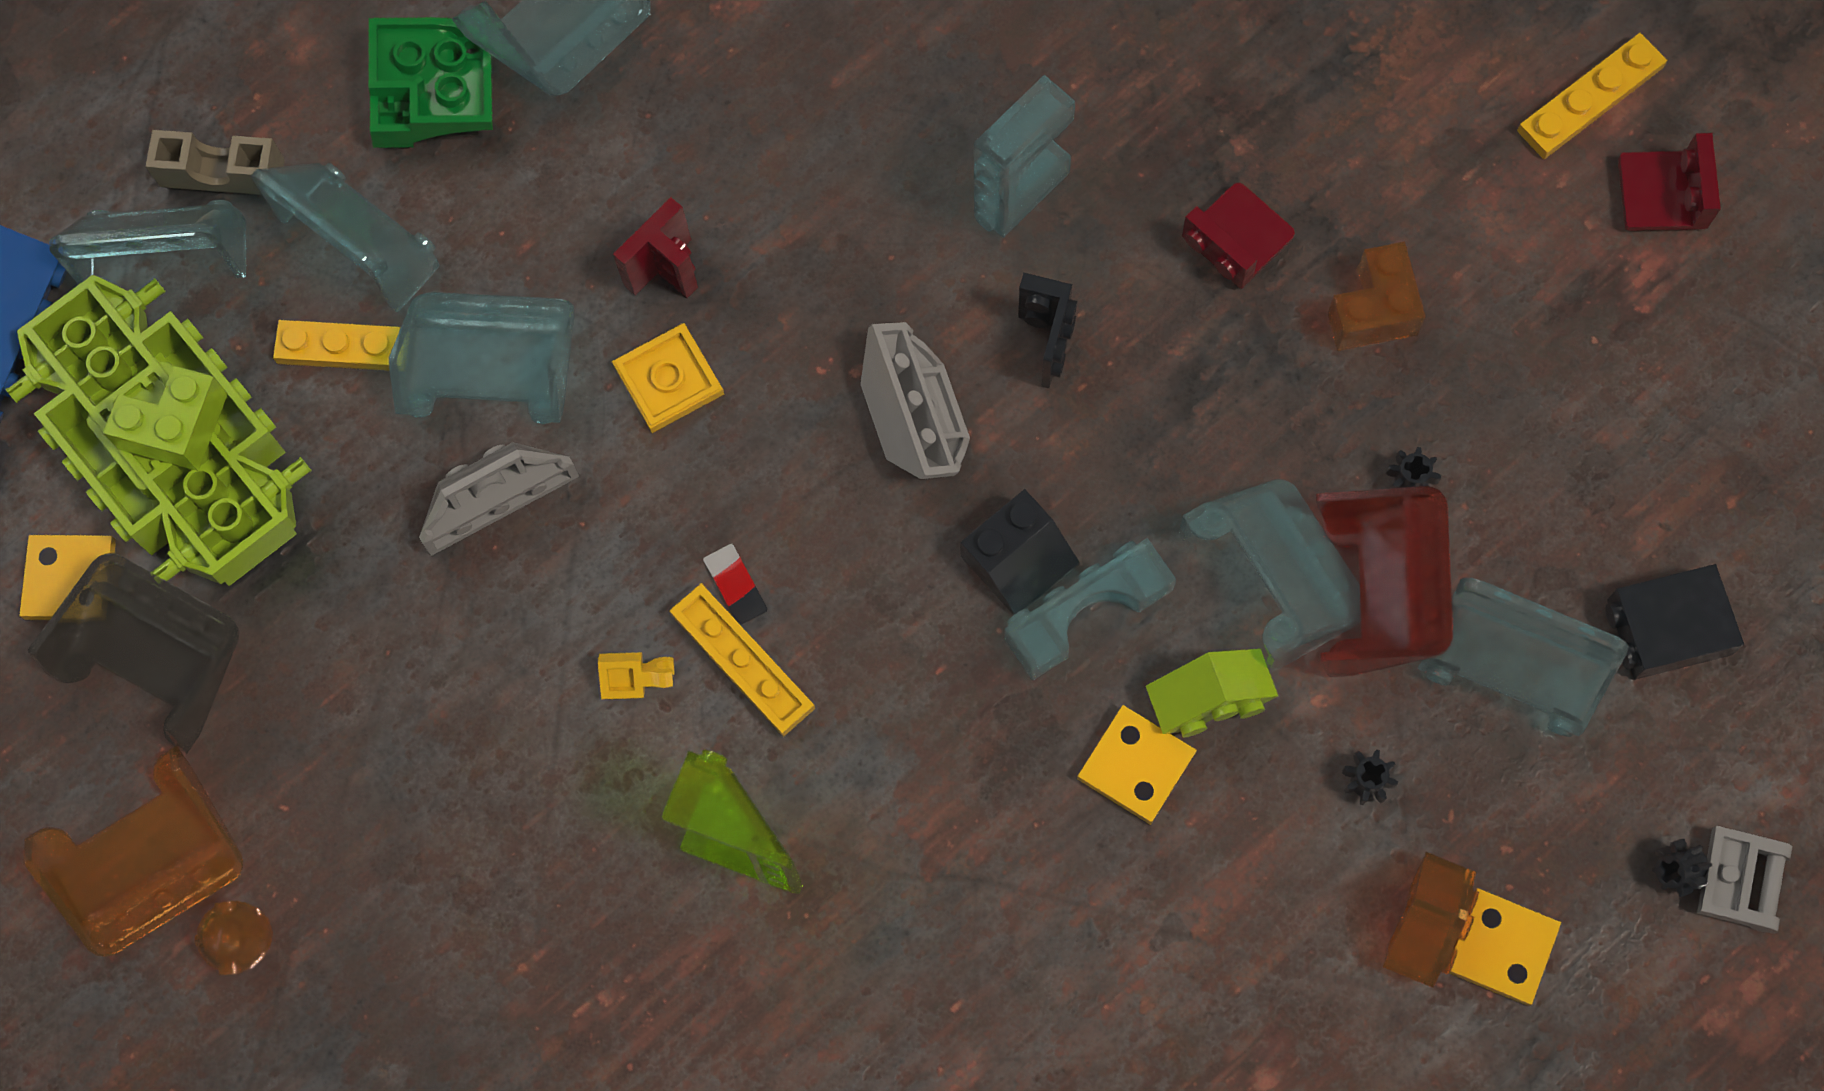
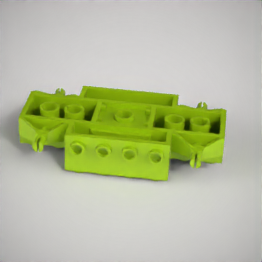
M91 275L17 330L25 364L23 371L26 375L5 390L16 403L36 388L43 387L45 390L58 394V396L34 413L43 425L38 430L39 434L53 450L60 447L68 456L62 460V463L77 481L84 477L90 484L91 488L86 491L87 495L101 511L108 507L116 517L110 524L125 542L133 538L151 556L167 543L169 544L170 551L167 554L170 558L149 572L161 587L180 571L184 572L186 569L193 574L222 584L225 582L230 586L297 534L294 530L296 520L290 489L293 488V484L312 470L301 457L281 473L278 469L273 471L267 468L286 453L270 433L277 427L261 408L255 412L250 409L246 402L252 396L237 378L230 383L221 373L228 367L212 348L204 352L197 344L203 339V336L188 318L180 323L170 311L148 327L146 313L144 312L146 306L163 293H166L155 278L134 293L132 289L127 291L100 277ZM173 366L214 376L227 392V397L199 471L119 450L103 434L117 395L120 394L158 405Z

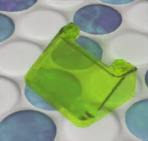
M705 749L701 755L688 751L662 814L665 822L687 830L680 846L681 850L684 853L779 889L799 894L803 885L794 861L733 770L726 766L728 759L718 753Z

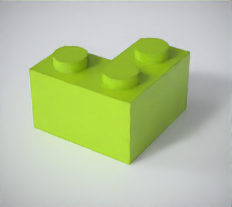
M173 366L158 405L118 394L103 434L119 450L199 471L226 400L227 392L214 376Z
M1261 648L1208 652L1146 685L1162 733L1181 732L1183 738L1194 736L1207 730L1205 723L1212 719L1214 721H1221L1238 713L1241 719L1255 716L1265 710L1263 704L1278 697Z

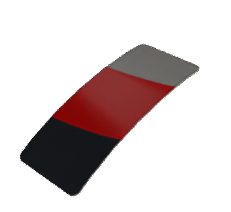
M729 544L704 557L703 561L734 619L740 625L767 612V607L733 544Z

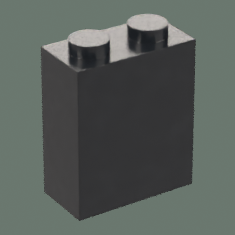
M1716 564L1617 588L1607 599L1608 604L1605 607L1607 620L1613 629L1617 628L1622 643L1619 646L1620 658L1624 667L1631 669L1634 680L1732 656L1744 646Z

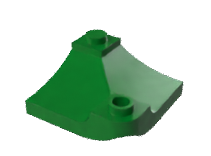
M369 18L368 88L370 93V134L373 148L414 147L415 142L435 136L467 131L493 130L492 44L490 35L484 29L471 22L453 18ZM476 49L478 50V52L475 54H469L467 53V50Z

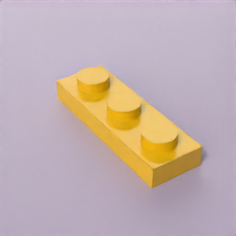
M279 320L273 359L277 364L398 371L403 331L400 327Z

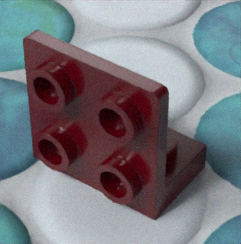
M1696 133L1687 149H1683V151L1623 152L1620 154L1618 163L1626 230L1708 229L1721 209L1713 133Z

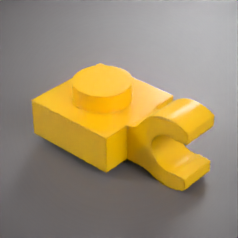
M642 652L599 654L598 672L601 699L644 698L645 687H672L673 675H675L674 658L659 657L648 663H643Z

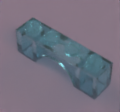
M1148 538L1138 544L1134 541L1126 543L1113 554L1115 559L1102 567L1099 563L1090 566L1078 576L1080 581L1068 589H1065L1064 586L1057 587L1043 598V605L1032 612L1028 608L1023 609L1007 621L1009 626L1005 628L1004 640L1032 681L1068 659L1069 643L1067 630L1073 618L1085 607L1098 602L1111 601L1124 604L1139 613L1174 590L1176 578Z

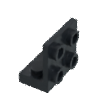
M1023 272L1019 286L1018 318L1024 319L1027 324L1037 328H1047L1048 325L1052 326L1043 358L1041 384L1042 387L1050 388L1053 376L1060 378L1063 371L1067 339L1071 340L1078 301L1071 299L1072 284Z

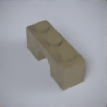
M152 130L145 167L157 184L164 188L278 196L285 159L272 138L232 136L230 148H217L201 143L190 132Z

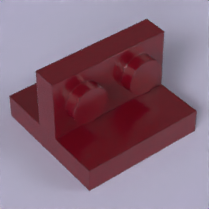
M672 197L613 253L623 285L635 296L657 274L663 277L686 298L698 288L694 274L696 268L690 259L692 253L687 247V244L691 241L685 213L683 207Z

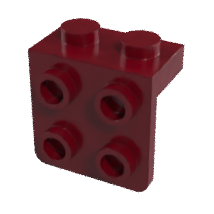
M1234 183L1205 212L1196 206L1185 216L1182 237L1187 244L1207 258L1222 276L1231 280L1240 289L1249 283L1293 240L1295 234L1294 228L1242 183Z

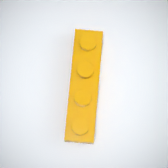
M1639 33L1519 125L1517 132L1545 160L1662 70L1668 60Z
M702 583L669 611L671 616L783 737L815 709V705Z

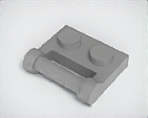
M1721 826L1712 828L1707 853V860L1709 863H1712V867L1708 868L1704 876L1708 881V885L1701 888L1697 914L1749 926L1761 932L1777 933L1780 918L1776 917L1785 861H1789L1791 858L1792 846L1781 841ZM1759 853L1767 857L1758 911L1748 909L1757 855Z

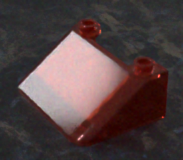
M1421 486L1316 494V504L1324 519V530L1327 537L1339 546H1359L1361 638L1341 640L1329 652L1320 653V662L1329 677L1355 676L1438 657L1446 653L1453 643L1454 631L1448 503L1443 493L1434 487Z

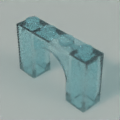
M1045 75L974 142V216L984 229L989 232L995 230L1003 238L1070 173L1071 155L1053 140L1074 121L1075 100Z

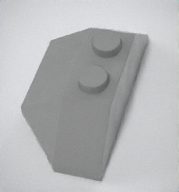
M906 322L872 324L867 332L860 385L886 459L919 479L955 476L960 471L961 462L965 456L970 436L944 364L924 342L913 335V329Z
M515 442L507 446L497 445L485 452L482 459L469 466L464 464L453 468L446 474L445 479L438 482L419 538L432 556L578 478L577 470L570 457Z

